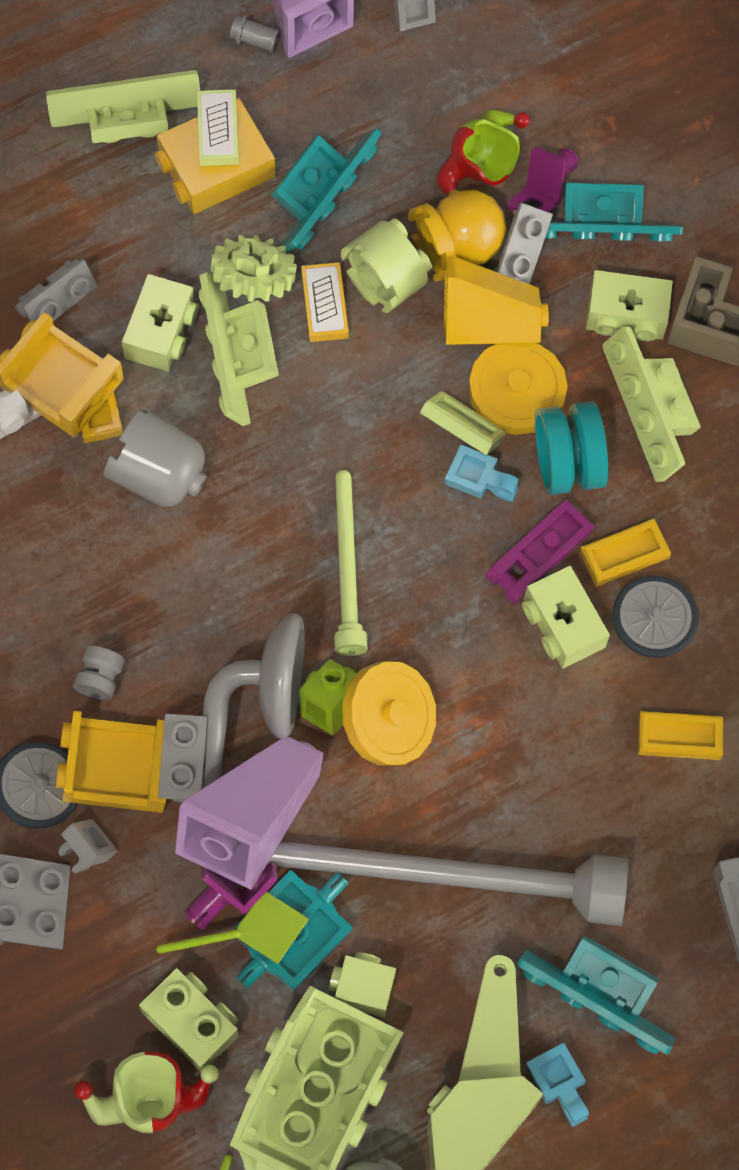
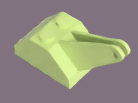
M504 955L491 957L485 965L458 1083L452 1090L445 1085L429 1104L430 1108L427 1112L431 1116L427 1125L430 1170H484L533 1111L543 1095L539 1089L525 1077L521 1076L516 970L512 960ZM494 969H503L505 975L501 977L495 975Z

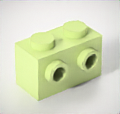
M176 968L139 1004L143 1015L201 1072L203 1066L212 1064L239 1037L238 1029L234 1026L238 1019L222 1002L215 1007L204 996L208 989L192 972L184 976Z

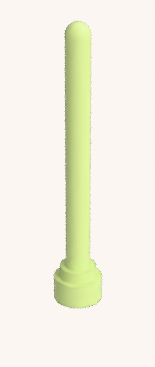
M340 470L336 474L335 481L342 624L338 626V632L334 634L335 653L343 656H356L364 654L368 650L367 633L363 631L362 625L358 624L351 474L347 470Z

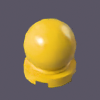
M477 190L457 191L442 199L436 209L429 203H425L409 209L408 220L411 222L415 220L418 232L411 235L413 245L416 250H422L430 259L432 268L436 272V274H433L435 282L445 279V256H454L476 265H482L496 257L504 245L507 231L504 211L494 198Z

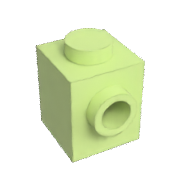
M358 952L355 957L346 955L343 967L334 966L328 991L335 992L336 999L364 1013L385 1018L396 968L380 964V958L367 953Z

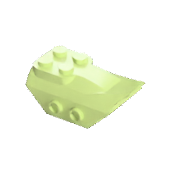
M309 986L284 1029L276 1027L265 1048V1051L271 1055L264 1069L256 1067L246 1085L245 1092L251 1095L230 1143L231 1147L239 1151L245 1170H337L349 1144L357 1148L363 1137L368 1123L361 1119L368 1105L371 1104L377 1107L388 1082L381 1078L404 1032Z

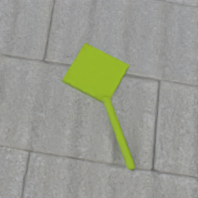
M266 892L251 907L237 929L158 945L156 951L162 954L237 938L278 965L309 919Z

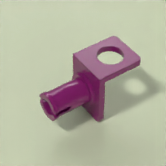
M534 147L531 150L526 187L507 201L506 209L512 212L513 210H518L519 204L527 200L538 202L541 204V207L537 209L548 213L561 203L564 177L578 166L576 165L578 158L574 151L569 148H562L555 155L540 147Z
M270 862L264 868L252 890L247 887L242 890L230 879L201 866V878L209 887L190 907H187L184 911L185 915L192 923L198 920L199 922L196 926L202 930L206 929L208 924L227 904L235 906L245 915L277 881L276 865Z

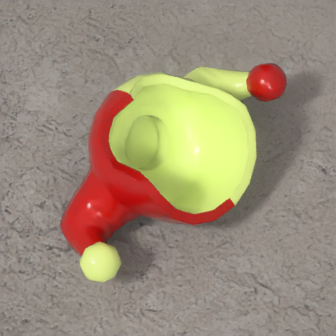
M141 1052L124 1059L116 1068L113 1094L107 1097H99L93 1094L91 1083L83 1080L75 1085L74 1092L78 1099L83 1100L88 1114L97 1125L105 1126L124 1122L133 1130L142 1133H155L173 1124L180 1114L192 1112L203 1107L208 1100L212 1082L218 1080L219 1070L211 1064L203 1066L201 1068V1078L194 1084L185 1085L183 1084L177 1062L170 1056L159 1052Z

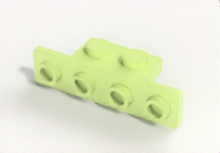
M190 70L47 91L46 99L51 126L62 127L90 123L93 143H114L120 139L140 136L153 137L168 130L166 111L198 107L197 91H200L198 72Z
M205 272L199 275L202 288L199 290V298L206 309L208 324H206L205 330L213 346L215 357L212 361V368L219 380L222 394L219 396V405L226 417L245 426L251 423L245 388L279 376L266 307L262 302L256 300L230 311L226 291L220 290L221 282H213L212 275Z
M623 326L604 342L602 347L656 482H664L685 465V460L675 436L692 435L701 426L673 358L644 359L630 326Z

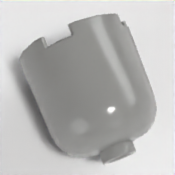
M144 407L142 412L138 411L119 439L126 445L118 459L113 456L109 457L103 476L162 507L175 506L181 503L188 494L196 497L207 478L206 475L201 473L205 463V452L201 444Z

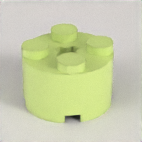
M395 218L389 222L379 221L341 250L342 261L349 258L352 267L346 272L357 290L373 306L378 302L383 304L384 308L381 311L389 313L424 287L428 282L427 272L432 269L428 256L422 250L414 248L407 239L408 233L405 227Z

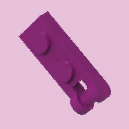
M565 499L495 563L487 572L485 578L493 586L498 584L507 592L505 597L513 605H516L525 597L527 586L543 579L593 533L594 526ZM515 566L525 573L518 581L509 573Z

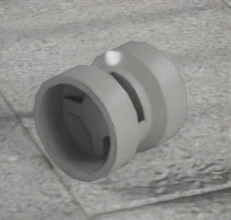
M88 646L82 658L84 663L83 670L76 674L73 688L86 696L109 701L112 699L116 689L114 679L116 675L122 672L125 659L109 649Z

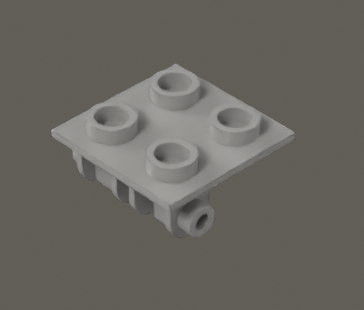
M0 854V945H3L5 941L63 949L71 865Z

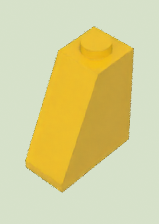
M445 256L444 331L446 345L541 342V327H548L549 312L548 303H541L538 287L460 258Z

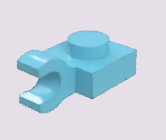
M460 445L445 477V485L480 499L483 498L486 489H488L497 497L513 502L519 489L517 486L519 479L510 474L496 471L498 465L497 458Z
M565 1043L526 1062L525 1067L537 1089L543 1093L542 1098L546 1105L558 1099L572 1127L588 1119L589 1112L576 1091L578 1087L585 1084V1079Z

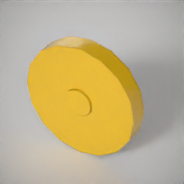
M499 343L485 349L473 364L468 384L470 402L476 413L500 427L506 433L513 435L535 433L534 418L536 409L559 406L562 409L568 388L564 368L552 352L538 343Z
M378 662L361 669L348 684L342 703L343 725L350 744L360 756L376 765L392 766L404 765L420 757L431 743L436 727V703L429 684L420 673L402 662Z

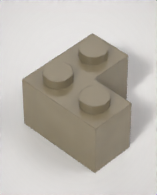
M698 256L695 257L667 344L739 367V307L723 302L733 267Z

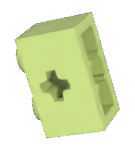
M595 270L590 288L586 329L594 330L600 335L612 336L621 327L630 326L635 338L638 340H663L668 325L673 281Z
M151 274L147 275L122 340L124 359L163 371H170L174 359L180 360L184 352L186 338L183 337L186 326H193L198 314L199 304L194 302L193 287Z
M571 566L527 586L524 597L525 602L522 603L524 613L532 625L538 624L544 635L541 640L547 655L552 660L557 658L562 669L606 648L610 634ZM559 614L562 619L556 621V615ZM570 618L569 624H566L563 619Z

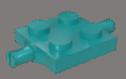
M290 870L272 888L269 894L307 917L309 921L278 965L237 939L248 949L253 959L235 976L237 981L249 990V987L266 971L268 974L279 978L294 993L353 931V927L337 913L332 903L338 894L349 885L344 878L341 879V875L335 872L328 882L318 890L304 883Z

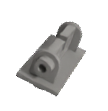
M520 203L518 210H513L512 214L515 215L507 236L508 240L504 245L498 266H495L494 270H497V273L530 284L553 214Z
M83 258L80 261L78 259L72 262L67 260L62 267L46 278L49 285L44 287L39 283L24 296L21 295L18 298L19 303L15 305V308L23 318L27 316L29 321L37 320L43 312L50 315L52 321H54L96 289L97 285Z
M165 714L158 798L172 799L173 802L183 803L184 800L202 790L207 716Z

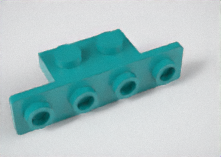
M377 128L363 135L346 158L339 154L321 136L314 137L270 195L298 219V222L280 244V246L284 245L287 247L286 252L294 248L301 250L314 235V232L311 230L312 226L317 220L323 221L331 213L336 205L332 201L339 191L343 193L352 185L357 178V175L354 173L355 169L360 163L363 165L367 163L376 153L378 147L375 143L382 135Z
M565 182L564 220L551 221L545 238H557V231L572 232L573 239H595L596 232L611 233L612 240H634V233L649 234V240L673 241V234H683V226L679 224L642 223L644 185Z
M584 935L564 971L529 950H526L518 961L517 966L524 970L523 975L528 980L539 986H545L546 984L561 992L560 997L565 1002L576 1008L582 1009L583 1006L599 1014L598 1020L610 1029L620 1031L622 1028L636 1036L635 1041L645 1050L655 1054L661 1051L668 1055L672 1049L676 1038L639 1016L659 979Z

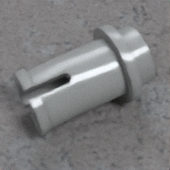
M244 15L243 18L236 16L230 31V38L235 39L236 44L241 45L242 42L269 50L272 53L276 48L280 35V29L251 21L248 15Z

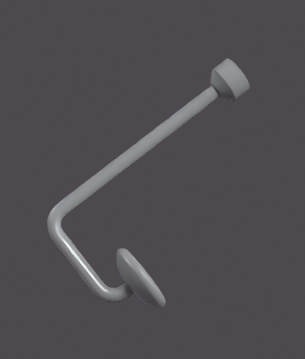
M289 613L276 624L264 646L262 660L235 661L221 668L209 682L202 716L208 717L202 789L221 777L229 700L236 688L249 684L259 685L260 709L269 730L276 738L280 739L286 738L291 734L299 705V689L302 684L305 648L304 623L298 614ZM281 841L267 865L272 862L278 867L572 899V904L588 923L622 926L629 859L626 857L594 854L577 867L575 873Z

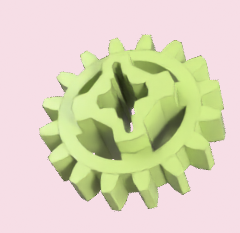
M239 235L237 242L227 238L224 240V246L217 245L215 247V254H212L210 272H213V282H221L220 290H233L234 298H238L243 294L247 295V299L250 302H253L255 298H262L267 302L269 301L270 294L281 298L283 297L284 290L290 291L292 289L297 265L294 264L295 257L293 254H286L287 247L284 245L273 246V239L261 242L257 235L247 239Z

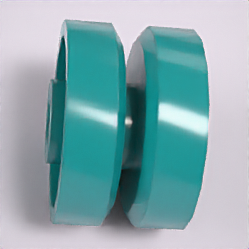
M595 401L571 404L567 418L559 406L536 409L534 418L536 451L540 474L547 495L571 492L575 479L583 490L605 488L608 482L607 446L602 418Z

